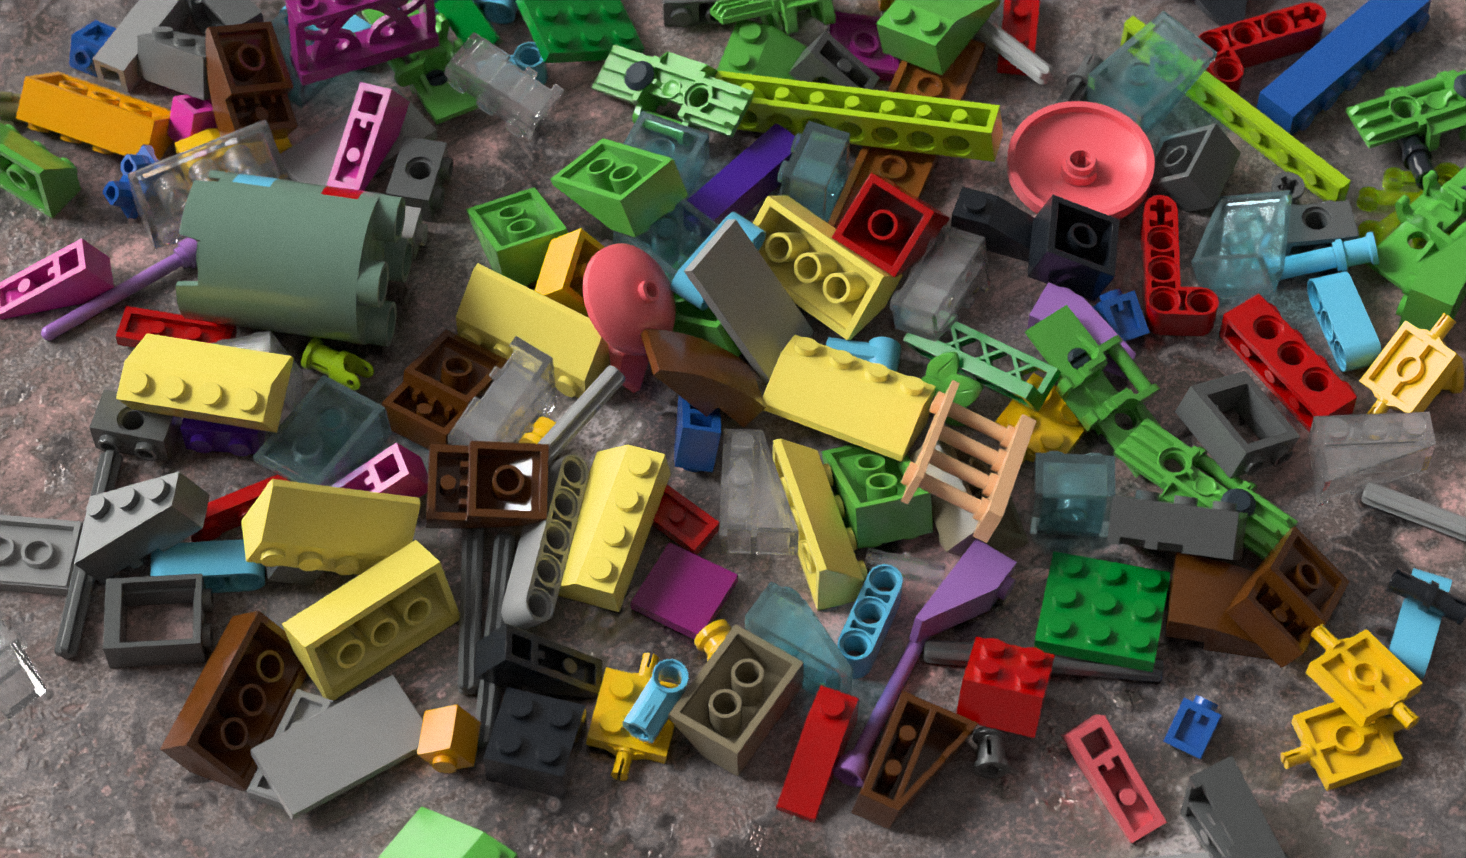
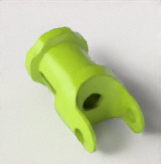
M313 338L308 343L301 359V366L305 369L311 370L313 368L326 374L331 382L350 390H358L361 386L360 379L355 373L365 378H370L374 374L373 366L369 362L346 350L339 352L324 345V342L319 338Z

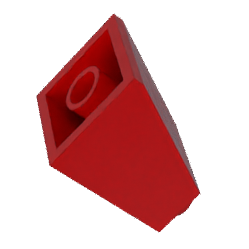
M870 173L831 238L893 277H897L932 249L950 217L889 179Z

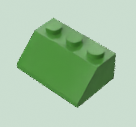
M0 123V187L53 219L81 190L77 168L67 158H58L50 153L40 142H32L23 137L12 125Z

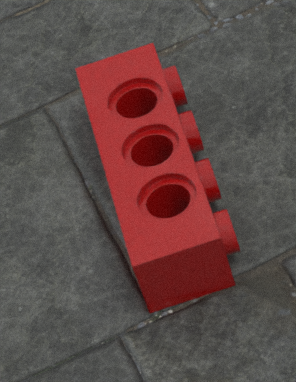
M1258 293L1223 315L1219 336L1316 440L1352 417L1357 400L1353 388L1346 381H1342L1330 369L1327 360L1323 356L1317 355L1308 346L1303 335L1297 329L1291 328L1281 317L1275 305L1268 303Z

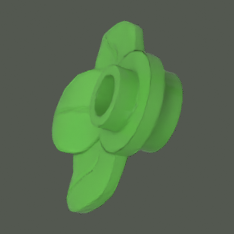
M946 352L934 357L928 363L926 376L920 378L923 382L936 386L934 398L938 391L946 393L952 380L960 383L953 402L965 408L977 400L984 388L981 383L958 374L959 356L957 352ZM948 416L945 420V423L949 425L964 426V424Z

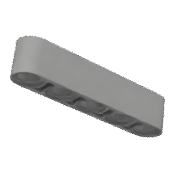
M568 454L552 461L548 466L547 519L538 523L523 525L502 603L501 614L505 624L526 630L548 621L554 613L588 481L589 472L587 465L578 455Z

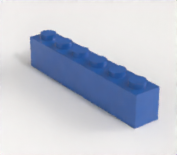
M1431 0L1367 1L1265 87L1259 94L1256 109L1290 135L1295 134L1299 129L1304 131L1321 110H1329L1342 92L1345 90L1351 91L1358 84L1362 75L1368 70L1374 71L1377 69L1390 51H1398L1411 33L1414 31L1420 32L1426 26L1430 19L1428 11Z

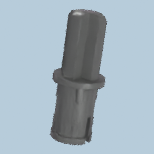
M1092 54L1086 55L1077 71L1068 76L1067 86L1056 103L1082 101L1084 97L1089 96L1093 92L1094 82L1105 69L1104 61L1095 55L1089 64Z

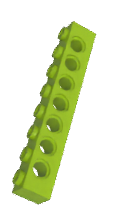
M718 70L715 76L716 79L755 92L753 100L737 128L739 130L765 133L774 124L778 123L796 137L995 162L1003 137L1000 105Z

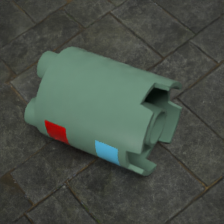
M216 170L209 171L208 177L211 181H194L183 211L179 234L198 241L196 250L198 281H177L175 285L178 308L185 319L362 345L390 346L395 331L397 309L395 302L385 300L389 281L403 283L407 281L413 255L412 239L401 237L406 210L404 197Z

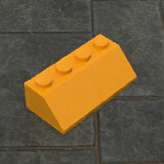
M62 72L25 77L16 119L28 122V128L44 133H48L51 130L60 133V139L76 144H80L83 141L92 144V150L107 155H113L114 152L124 156L126 154H137L143 144L152 145L158 160L162 158L173 140L167 135L170 109Z

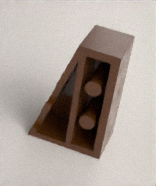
M902 691L851 813L890 829L969 742L978 723Z

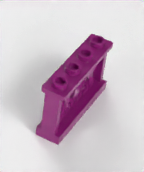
M285 0L291 51H289L290 62L303 86L439 46V36L436 32L435 1L412 0L408 3L409 0ZM419 8V14L408 16V14ZM372 9L385 14L368 29L352 32L342 28L359 11ZM315 24L321 30L311 31L304 27ZM305 40L315 42L313 45L306 46Z

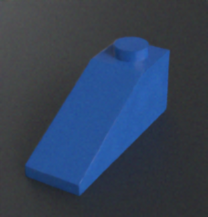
M678 396L674 443L675 467H680L690 472H713L721 437L720 408L717 407L706 417L681 396Z

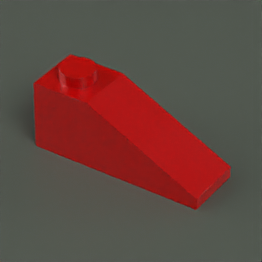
M820 685L806 718L776 810L815 823L835 776L834 768L840 756L844 754L856 726L859 698Z

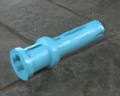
M1367 232L1365 237L1343 242L1341 239H1336L1335 242H1332L1331 247L1271 260H1262L1264 271L1280 268V271L1265 274L1267 284L1337 268V271L1345 272L1348 271L1349 267L1370 262L1373 265L1379 264L1373 232Z

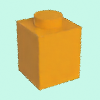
M458 704L425 711L417 755L432 765L434 770L441 773H453L456 769L474 766L481 722Z

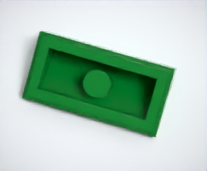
M439 0L435 4L438 12L443 13L447 18L453 33L462 40L468 54L475 63L504 42L475 0Z

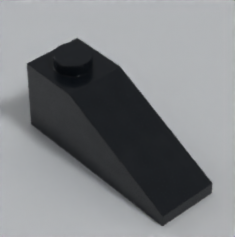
M962 186L951 217L949 241L1029 262L1034 217L997 195Z
M504 624L477 641L476 678L505 689L509 687L527 692L598 698L602 684V660L512 625Z

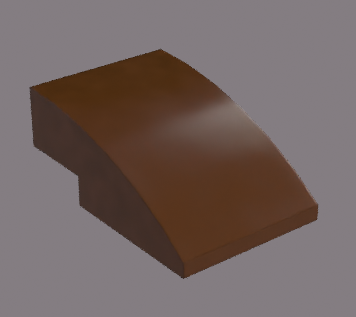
M272 22L208 27L206 29L205 46L208 84L214 116L223 146L285 139L298 128L287 95L294 87Z
M445 329L404 370L403 382L382 402L380 425L428 450L430 444L456 445L493 395L505 375L510 361Z
M645 329L641 333L653 375L706 417L718 407L742 427H745L766 408L751 366L736 355L718 345L684 333L657 329Z
M470 441L469 446L430 444L426 528H496L528 525L546 520L549 444Z
M1294 526L1282 537L1251 574L1233 599L1226 613L1282 669L1305 652L1312 639L1311 633L1317 626L1320 627L1321 624H1327L1350 581Z
M1176 552L1165 636L1204 642L1203 650L1272 660L1226 613L1233 599L1253 571L1219 560Z

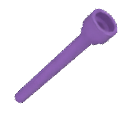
M185 238L178 242V247L173 249L174 254L48 324L41 330V336L45 340H53L181 266L184 269L189 266L192 269L197 267V241Z
M928 638L917 643L909 640L854 749L840 756L834 768V775L842 783L851 787H861L869 771L868 756Z

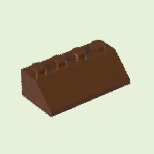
M259 610L232 616L160 750L191 773L240 791H246L258 769L256 762L251 756V749L274 737L296 690L300 689L308 674L295 655L286 632Z

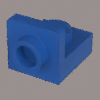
M95 20L71 35L69 65L98 77L93 58L116 28Z
M1120 288L1100 295L1101 302L1093 306L1097 313H1100V316L1125 342L1150 333L1135 290L1122 294Z
M1198 695L1195 696L1194 701L1184 697L1163 742L1202 760L1218 724L1223 719L1221 714L1216 713L1218 705Z

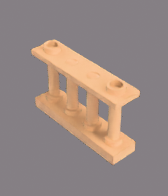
M952 380L946 393L938 391L930 406L929 412L935 415L916 463L910 462L902 477L901 484L905 485L906 489L901 502L908 505L919 487L972 513V518L978 521L973 537L987 543L1004 515L1036 420L1022 414L1015 428L1010 425L1006 428L953 402L960 383ZM947 416L999 441L998 446L1004 448V450L1000 448L996 451L945 426L944 423ZM940 440L991 465L990 470L994 471L995 474L991 472L990 475H987L936 450L937 441ZM928 464L982 489L981 494L987 497H982L980 500L926 474Z

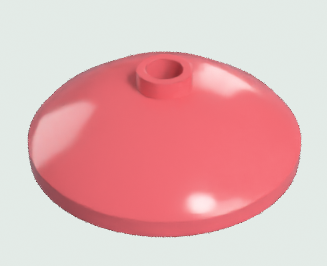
M620 243L601 249L591 258L583 278L584 303L593 326L610 346L628 355L642 356L647 354L641 338V333L645 329L673 331L676 316L674 293L670 289L671 284L667 275L648 253L636 246Z

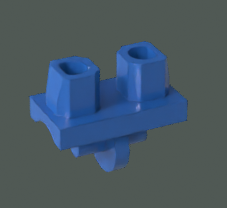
M143 144L137 154H126L120 163V170L123 176L119 181H108L103 189V194L109 204L121 207L127 218L136 219L152 195L157 197L163 196L168 189L167 182L163 179L168 169L156 158L152 145Z

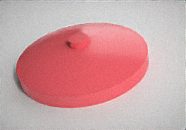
M1087 101L1056 103L1034 112L1015 130L1009 143L1007 154L1009 182L1018 198L1036 214L1039 213L1052 195H1056L1114 218L1122 219L1133 212L1146 198L1152 184L1155 167L1151 143L1143 130L1132 119L1114 108Z

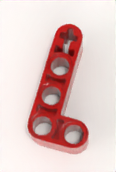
M1305 2L1207 30L1197 38L1193 61L1239 95L1245 68L1312 49L1321 41L1325 25L1326 11L1317 3Z
M1153 196L1145 202L1140 229L1142 298L1145 321L1149 331L1154 334L1205 336L1214 328L1219 305L1218 296L1208 288L1181 286L1178 208L1174 200L1168 196Z

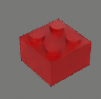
M976 636L962 679L956 714L977 722L981 726L1035 738L1048 692L1055 655L1045 653L1035 647L1024 648L1004 643L996 638L985 639Z

